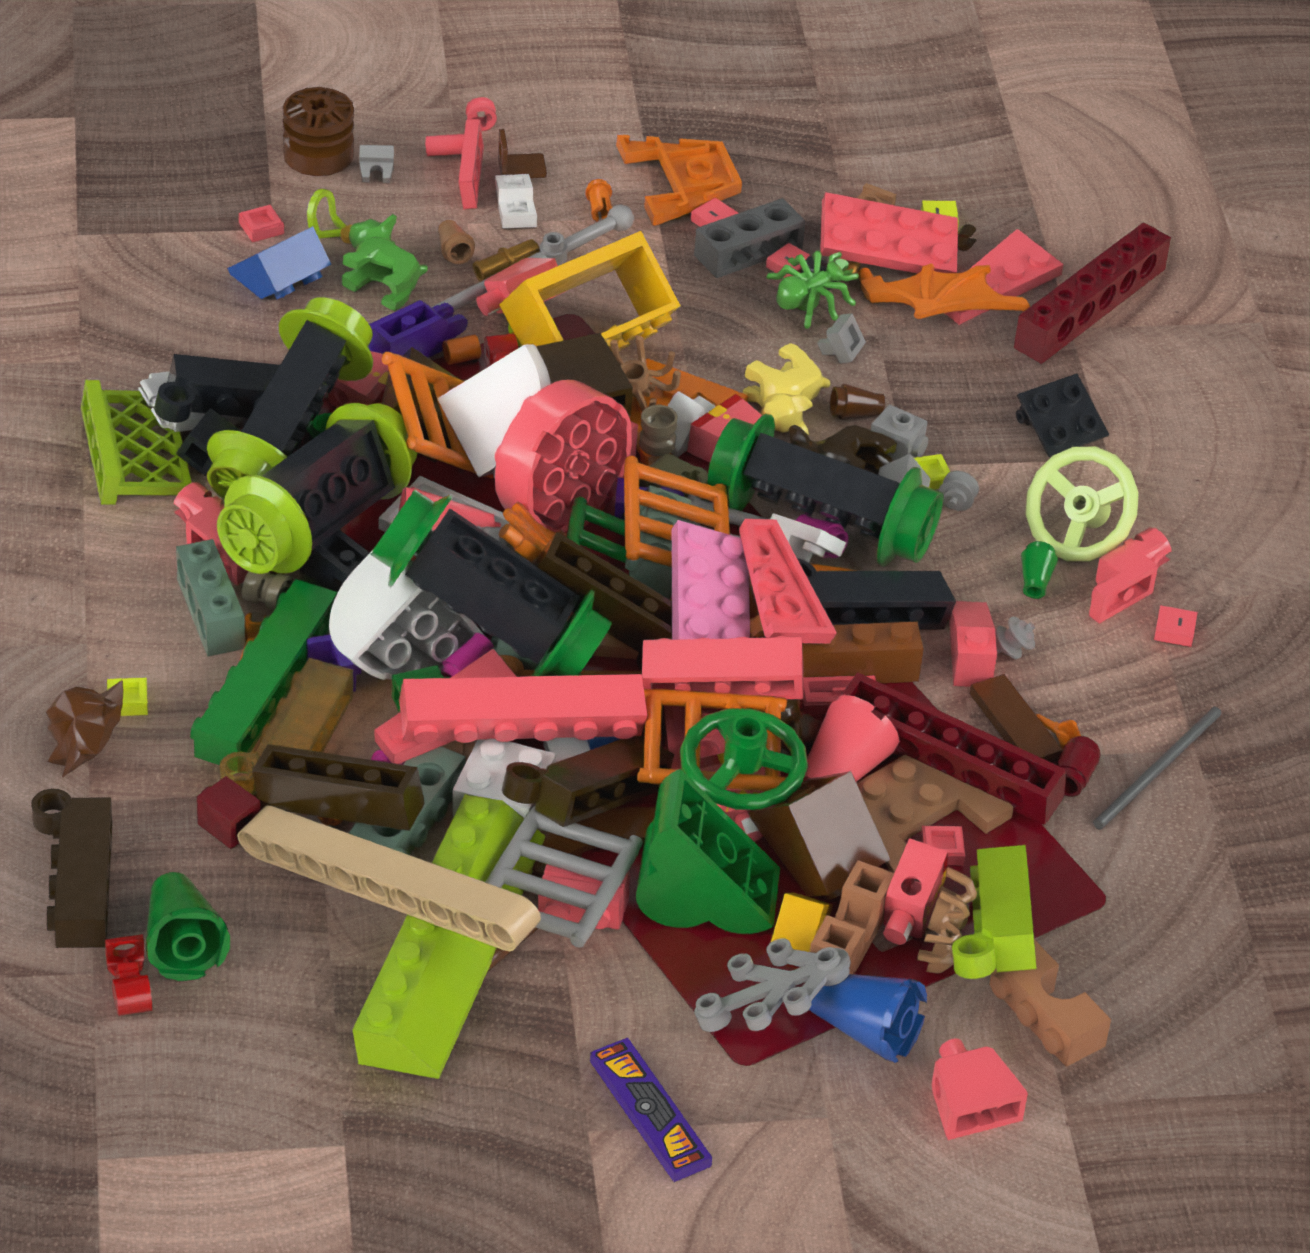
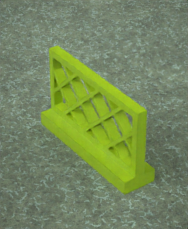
M85 380L81 412L101 505H116L117 495L177 496L185 486L192 483L187 462L176 455V452L183 444L180 431L175 432L169 428H163L168 433L161 436L151 430L154 426L160 425L151 409L145 406L147 403L140 391L102 390L100 380ZM108 403H120L127 408L120 412ZM138 413L148 420L141 424L130 417ZM121 424L132 432L126 436L115 430V428ZM142 436L153 444L146 448L137 443L136 440ZM126 448L138 456L130 460L120 454V452ZM164 449L174 455V457L168 461L156 453ZM149 461L159 468L151 472L142 467L141 464ZM133 473L143 479V481L125 482L124 477ZM169 473L181 482H168L162 477Z

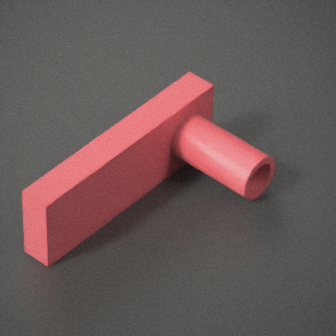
M472 119L466 120L464 134L426 136L425 141L427 156L462 154L458 182L463 209L477 208L484 151L480 120Z

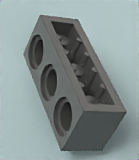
M781 198L696 228L694 256L715 278H719L767 261V257L787 243L799 249L803 248L805 220Z

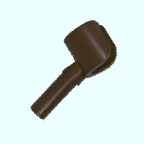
M965 224L958 231L959 250L967 251L977 241V239L969 238L976 232V228L973 225Z

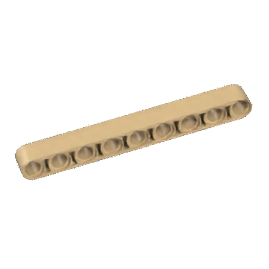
M265 806L237 835L238 841L244 850L256 859L505 951L515 950L541 920L537 907L530 900L519 894L273 806Z

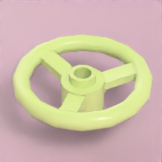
M1096 446L1071 447L1053 455L1036 472L1027 491L1026 518L1032 536L1037 541L1052 545L1058 558L1065 561H1093L1116 549L1128 537L1138 514L1139 492L1131 470L1117 455ZM1076 461H1094L1108 467L1119 479V483L1099 491L1088 486L1075 487L1058 470ZM1047 483L1065 497L1064 509L1071 522L1064 543L1056 541L1045 529L1040 514L1041 496ZM1124 498L1123 513L1116 528L1103 541L1088 547H1080L1086 527L1098 528L1102 526L1110 516V504Z

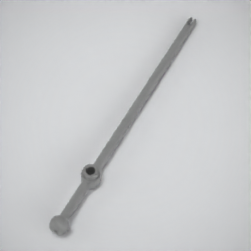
M623 204L614 205L609 210L606 218L565 239L560 233H547L540 244V252L528 258H555L557 265H562L567 260L568 252L611 230L621 232L629 229L634 221L633 212L628 206ZM485 280L436 305H441V303L445 302L450 304L455 311L475 301L478 296L487 292L484 285Z

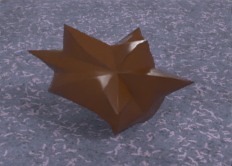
M123 680L101 694L93 689L82 687L65 690L55 698L46 711L50 720L47 729L57 742L47 762L65 766L62 778L80 765L96 757L109 741L112 731L119 723L121 717Z

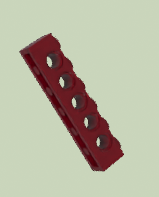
M1144 222L1021 313L1018 316L1014 349L1040 364L1044 363L1162 273L1166 268L1171 237Z
M858 672L841 694L855 696L875 706L872 710L875 716L880 720L886 716L892 722L898 732L900 741L893 754L899 757L907 755L1011 804L1013 811L1036 822L1046 825L1064 798L1066 769Z

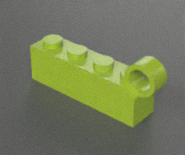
M1026 845L977 849L978 865L970 866L971 880L977 892L976 898L972 901L975 932L973 935L963 936L953 943L954 971L960 977L978 979L990 975L995 969L997 972L1037 969Z

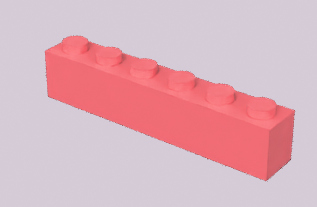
M642 674L403 679L399 699L403 741H416L421 744L445 740L469 743L475 740L496 739L500 742L531 738L539 741L574 737L579 740H589L594 737L629 739L642 735L647 718Z

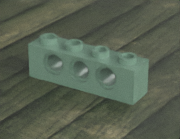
M441 746L406 760L403 764L418 767L425 801L410 831L356 823L349 831V834L410 855L415 847L420 848L427 838L428 830L432 825L444 818L448 805L453 800V788L465 766L466 756Z

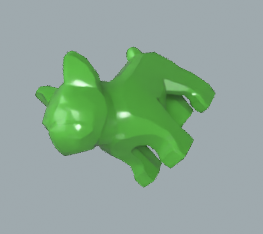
M394 214L389 216L384 222L368 219L363 222L354 223L351 226L349 240L353 248L356 249V252L346 253L343 256V265L354 269L342 275V285L353 292H356L371 281L386 284L392 293L385 295L382 298L381 304L393 311L400 309L409 300L419 277L428 271L427 265H420L413 254L396 246L395 242L391 240L392 229L397 219V216Z

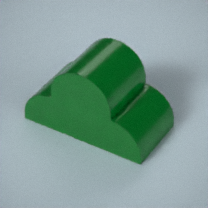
M681 769L669 774L659 786L654 820L650 823L645 833L636 891V900L639 908L653 921L676 928L694 927L707 921L723 930L738 934L759 933L772 928L774 925L780 867Z

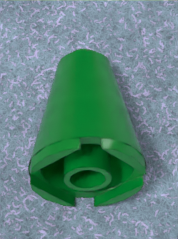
M179 872L163 874L154 881L151 887L146 936L148 960L151 965L158 969L159 974L168 979L188 981L206 976L205 971L215 964L218 968L224 962L230 950V934L227 925L186 875Z

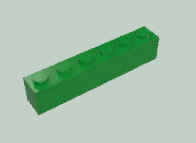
M295 579L289 590L280 594L274 612L270 617L266 616L263 619L257 637L254 641H249L246 644L242 659L237 666H232L229 669L225 684L220 691H215L212 694L208 709L203 716H198L195 719L190 732V737L194 740V757L235 771L240 769L306 669L307 639L330 633V613L338 592Z

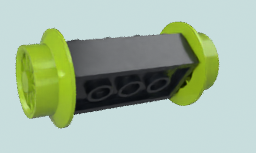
M317 297L311 299L304 309L291 310L282 316L279 322V334L289 349L288 353L241 432L233 430L219 431L213 434L207 443L208 455L213 462L207 472V480L211 488L223 500H225L228 488L237 479L247 475L262 476L290 456L294 449L298 450L306 436L308 425L318 416L324 404L323 400L326 394L331 393L338 379L356 381L365 378L370 373L373 367V357L368 345L372 340L373 333L368 322L355 309L335 299Z
M360 403L344 404L330 415L325 431L262 476L247 475L233 482L225 495L224 509L220 512L217 519L218 536L229 557L243 569L256 574H264L269 571L277 573L294 572L307 562L311 550L378 500L393 498L400 494L410 481L412 465L417 457V452L407 447L406 440L408 435L402 415L384 404L376 403L368 406Z

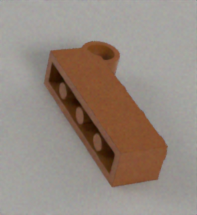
M757 615L750 620V638H765V636H762L764 632L760 615ZM918 622L833 625L837 634L830 644L802 643L803 677L855 676L858 672L864 676L874 675L879 683L919 682L924 648Z

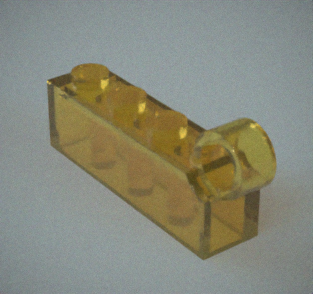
M309 658L302 671H297L294 674L290 692L287 698L282 697L280 699L272 724L265 725L258 749L256 751L252 750L250 753L234 752L225 756L220 762V780L228 776L251 794L255 788L252 769L268 744L323 752L353 699V670ZM236 773H245V774H248V775H246V776H240V777H239V776H233V774H236Z

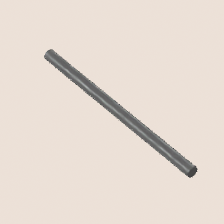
M1212 707L1093 821L1094 826L1097 829H1103L1221 716V710L1218 707Z

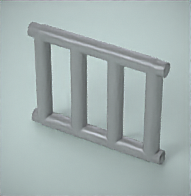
M534 805L524 818L485 883L499 888L506 884L585 909L586 911L579 923L539 911L541 920L535 927L570 938V942L575 947L581 948L587 939L590 938L643 845V840L635 835L630 836L628 840L577 823L562 827L536 811V805ZM541 829L612 851L619 855L612 867L530 842L536 830ZM520 856L602 881V884L596 894L593 895L514 870L513 868Z

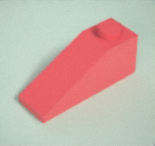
M956 601L949 617L953 686L971 687V684L994 677L997 658L995 626L987 602Z

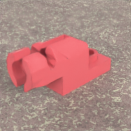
M199 482L190 483L178 493L173 503L179 507L174 513L186 523L187 544L213 539L230 581L238 586L244 582L248 571L240 567L229 557L220 542L217 532V519L220 512L224 509L223 500L217 496L212 497V492Z
M1152 527L1136 534L1135 540L1130 538L1124 541L1123 545L1101 556L1099 559L1095 579L1097 585L1091 594L1092 600L1089 616L1099 624L1153 593L1157 569L1170 560L1165 555L1172 552L1167 538L1158 529Z

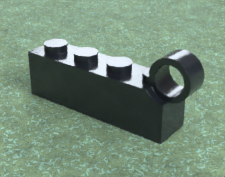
M174 354L168 380L158 389L154 405L155 413L163 420L174 423L186 421L189 419L191 412L206 414L210 408L219 415L249 418L280 365Z
M797 558L832 625L918 622L919 630L945 629L956 603L940 571L818 572L809 562Z

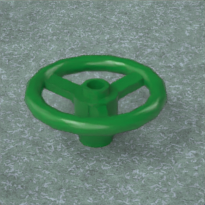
M752 708L724 709L704 716L687 731L680 748L682 771L716 804L735 810H761L784 802L801 787L808 769L806 747L795 730L776 716ZM718 729L726 741L724 763L708 780L697 765L696 750L701 739L712 730ZM767 730L782 739L791 756L766 748ZM762 766L789 773L788 777L776 788L759 794H738L725 790L738 774H751L757 772Z

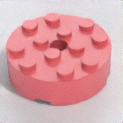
M569 379L556 381L544 387L535 395L527 397L522 403L520 411L511 422L501 445L495 452V491L505 510L507 508L512 509V506L518 501L539 524L555 533L562 530L566 534L575 498L583 497L587 500V505L602 511L611 500L606 495L616 477L623 478L624 460L631 453L632 428L627 411L613 398L580 381ZM585 520L584 526H586L590 522Z

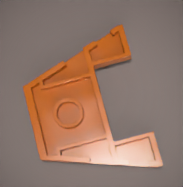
M617 135L616 146L624 164L659 160L674 192L645 196L644 208L653 226L691 213V211L714 198L722 201L740 194L742 191L741 178L723 141L679 139V144L661 143L659 137L647 136L645 142L630 141V135Z
M646 359L648 370L658 371L666 366L654 360ZM672 367L671 371L664 376L654 378L666 385L672 384L673 374L678 369ZM679 370L681 377L677 389L664 391L655 386L654 392H651L649 397L643 396L648 407L651 398L657 399L656 405L668 406L678 391L693 400L701 396L715 406H718L734 394L739 395L748 403V396L744 393ZM632 397L631 416L629 419L638 425L636 450L641 455V463L650 466L661 456L649 455L640 448L642 410L637 398Z

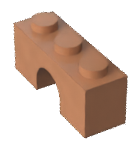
M858 860L842 887L841 900L835 918L828 915L825 917L811 942L810 952L817 953L827 947L844 949L851 960L849 974H855L884 921L885 896L894 873Z
M1034 939L1037 969L997 972L995 969L991 973L989 985L993 993L999 999H1003L1016 1013L1019 1021L1038 1036L1045 1049L1050 1054L1055 1055L1067 1067L1106 1047L1111 1019L1086 992L1070 999H1059L1049 995L1054 992L1059 964Z

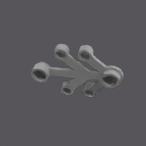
M784 938L772 941L766 949L771 963L774 966L790 964L800 967L792 971L755 965L748 954L735 955L727 964L733 980H750L761 983L723 998L719 997L716 993H708L701 996L696 1001V1008L694 1010L700 1028L707 1032L718 1031L730 1022L732 1018L730 1011L763 998L765 999L762 1002L753 1003L743 1011L744 1019L750 1030L759 1031L769 1026L773 1014L783 1002L788 1013L791 1015H801L807 1012L812 1005L811 1001L823 986L839 984L848 977L851 964L848 953L844 949L833 947L823 948L817 953L793 949L790 941ZM805 982L803 987H795L796 985Z

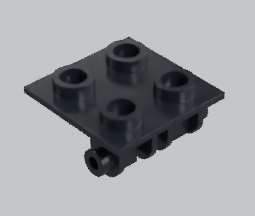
M1078 373L1017 394L1021 403L1020 409L1016 411L1017 421L1020 424H1032L1048 457H1052L1071 447H1080L1109 436Z

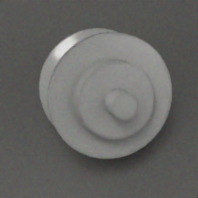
M964 471L949 472L939 488V491L944 496L943 504L957 511L969 509L979 492V485L976 479Z
M1011 617L1008 620L1009 629L1003 626H998L995 629L998 645L996 647L998 653L1003 652L1014 659H1019L1022 656L1021 647L1027 650H1032L1035 647L1034 633L1032 631L1035 629V626L1031 622L1027 624L1017 617Z

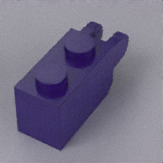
M419 300L370 323L373 337L368 348L370 351L381 354L391 352L402 356L413 347L429 358L443 351V341L453 339L463 333L466 327H468V320L462 314L453 317L454 308L448 303L444 302L431 308L427 303Z

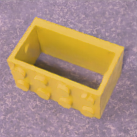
M639 231L523 281L499 304L521 347L526 344L540 346L564 341L543 301L614 270L639 317L619 326L614 325L606 332L601 333L611 351L610 341L612 339L617 340L618 349L621 351L629 346V341L635 339L636 336L640 335L645 340L658 333V328L671 322L672 318L670 315L681 305L643 233Z

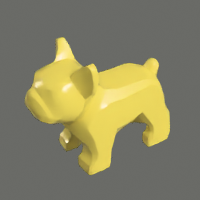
M789 343L779 349L780 357L791 360V362H786L781 370L769 367L758 360L747 365L745 377L750 381L759 383L760 387L756 385L748 386L743 389V393L748 396V402H757L762 407L760 414H770L774 417L776 431L785 433L789 431L792 425H797L809 435L808 428L803 422V411L813 407L811 400L818 396L821 388H828L831 383L829 379L822 376L820 369L797 345Z

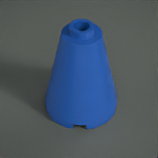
M849 974L839 984L823 986L811 1001L812 1005L809 1010L880 1057L896 1063L899 1062L896 1056L906 1057L918 1039L925 1018L924 1015L918 1013L920 1001L927 1003V992L925 985L914 979Z

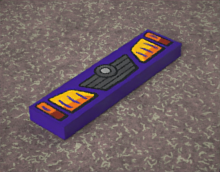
M628 1037L590 1052V1063L673 1182L712 1167L711 1154Z

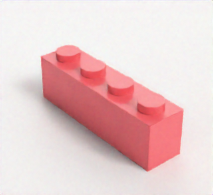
M778 636L775 638L738 637L729 639L698 638L679 640L661 638L657 640H643V688L803 699L802 637Z

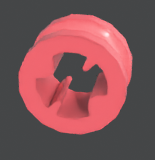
M478 97L472 99L466 106L467 120L479 119L481 131L489 130L495 125L497 120L496 108L490 99ZM484 111L485 116L478 117L477 112Z

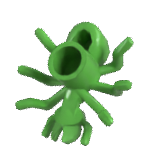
M815 251L812 255L814 273L810 271L804 256L799 254L795 259L793 257L789 258L788 262L793 266L800 264L803 273L798 272L789 265H784L778 273L767 274L766 278L769 280L783 279L779 283L776 294V302L781 308L786 310L798 308L806 311L805 329H809L811 326L813 309L818 306L821 295L827 299L828 311L832 320L836 321L838 319L834 295L825 288L841 290L843 299L851 306L856 304V301L850 297L845 283L832 282L850 281L859 277L858 273L852 274L854 269L845 270L848 268L849 263L844 259H840L842 256L841 252L829 256L826 271H820L821 252ZM788 273L792 275V276H788V277L783 278V277H784L786 274H788Z

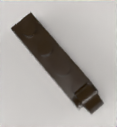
M556 532L534 562L536 567L581 596L572 612L575 611L591 589L595 591L593 610L612 622L607 632L609 635L639 652L637 665L641 671L643 640H657L661 638L672 640L671 600L569 538Z
M641 735L629 739H620L547 765L546 769L526 762L510 763L506 768L501 791L504 796L512 801L523 804L536 803V811L560 826L566 827L658 792L660 784L642 783L637 780L639 769L644 768L645 736ZM660 746V768L670 769L674 754Z
M268 744L252 769L255 788L251 794L260 800V811L269 805L288 812L410 831L425 804L418 767Z
M60 789L40 791L33 797L31 802L33 825L39 832L53 835V839H59V844H51V869H57V875H49V900H55V906H47V931H55L56 948H105L108 927L113 831L111 797L71 798L67 792ZM48 810H59V811H60V812L54 813V814L44 813V812H46V811H48Z

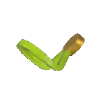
M318 189L312 195L308 204V227L313 226L319 239L341 236L343 242L351 244L349 232L352 225L346 226L337 216L333 193L327 189ZM323 197L327 198L330 217L339 229L323 231L319 229L316 211Z

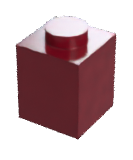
M225 776L214 785L206 787L197 796L198 825L230 849L240 844L237 837L238 832L260 812V800L228 776Z

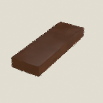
M1005 674L971 684L970 696L1004 741L1051 763L1059 760L1063 751Z

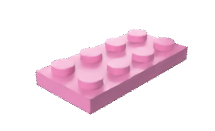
M677 520L672 528V640L750 638L749 570L741 538Z

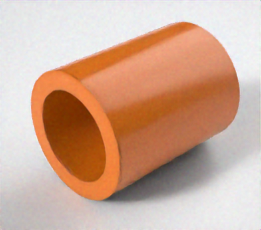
M475 334L443 341V354L448 365L481 358L480 342Z

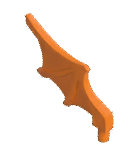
M930 263L924 265L922 271L916 275L893 282H884L881 275L873 277L869 268H862L858 271L862 292L870 303L898 302L907 304L915 309L914 317L916 319L954 311H1025L1030 307L1028 301L1023 297L1003 296L989 287L986 275L991 273L990 265H977L962 273H941L934 271L935 267Z
M518 501L512 506V509L507 508L503 512V516L509 524H505L500 529L499 536L513 546L516 552L532 562L539 556L555 532L535 521L527 509ZM562 530L559 531L560 534L567 537V534L565 532H563Z

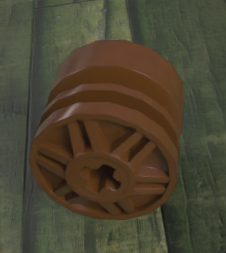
M311 87L296 91L286 98L283 104V155L285 162L291 169L311 176H328L343 171L351 164L354 158L353 102L346 94L335 89Z

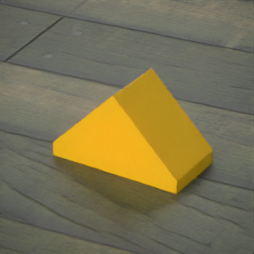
M785 893L771 942L784 938L790 941L793 949L810 952L811 942L827 915L830 916L833 904L797 893Z

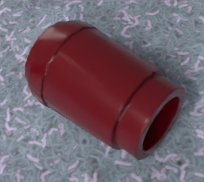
M1076 736L1071 738L1065 744L1056 764L1066 769L1064 796H1078L1086 787L1095 768L1099 764L1101 756L1099 746L1088 737Z

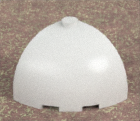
M533 344L523 345L437 398L478 477L493 474L495 478V452L501 445L511 422L520 411L522 403L527 397L535 395L538 391L551 384L543 358L537 347Z
M372 551L353 570L341 586L332 605L329 619L330 635L336 648L356 666L382 680H385V678L392 679L394 674L438 665L439 670L443 668L442 661L470 640L476 632L484 635L470 618L464 614L454 612L447 606L445 601L431 592L420 589L412 579L405 575L414 561H409L394 585L390 588L388 586L390 568L371 556Z

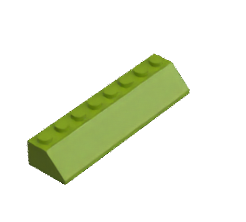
M465 794L432 864L486 882L524 818L503 800ZM536 830L530 842L542 845L545 835ZM520 856L513 869L531 875L535 860ZM503 884L501 887L521 896L524 892L522 889ZM407 914L352 1029L358 1064L439 1079L491 965L497 947Z

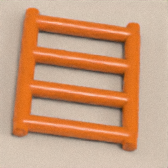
M385 352L382 356V363L387 365L408 435L406 440L407 447L417 453L477 474L438 401L451 449L447 448L428 383L433 384L436 398H439L465 381L401 355ZM406 374L411 376L429 441L424 439ZM493 474L482 476L490 479L494 478Z
M635 456L625 458V549L628 560L635 561L642 558L672 567V551L640 542V531L672 541L673 525L641 516L640 505L713 527L715 531L730 535L726 485L716 484L711 486L638 463V459ZM639 479L712 501L714 512L639 489Z
M644 689L647 709L644 768L639 769L637 774L638 782L661 784L669 774L678 770L660 768L662 705L685 707L686 736L687 731L701 720V708H752L772 714L781 720V712H785L787 706L786 698L668 689ZM767 730L766 748L781 753V739ZM701 741L696 750V760L699 769ZM765 767V775L738 774L726 789L768 791L776 788L785 780V777H781V771ZM701 771L708 780L716 773Z

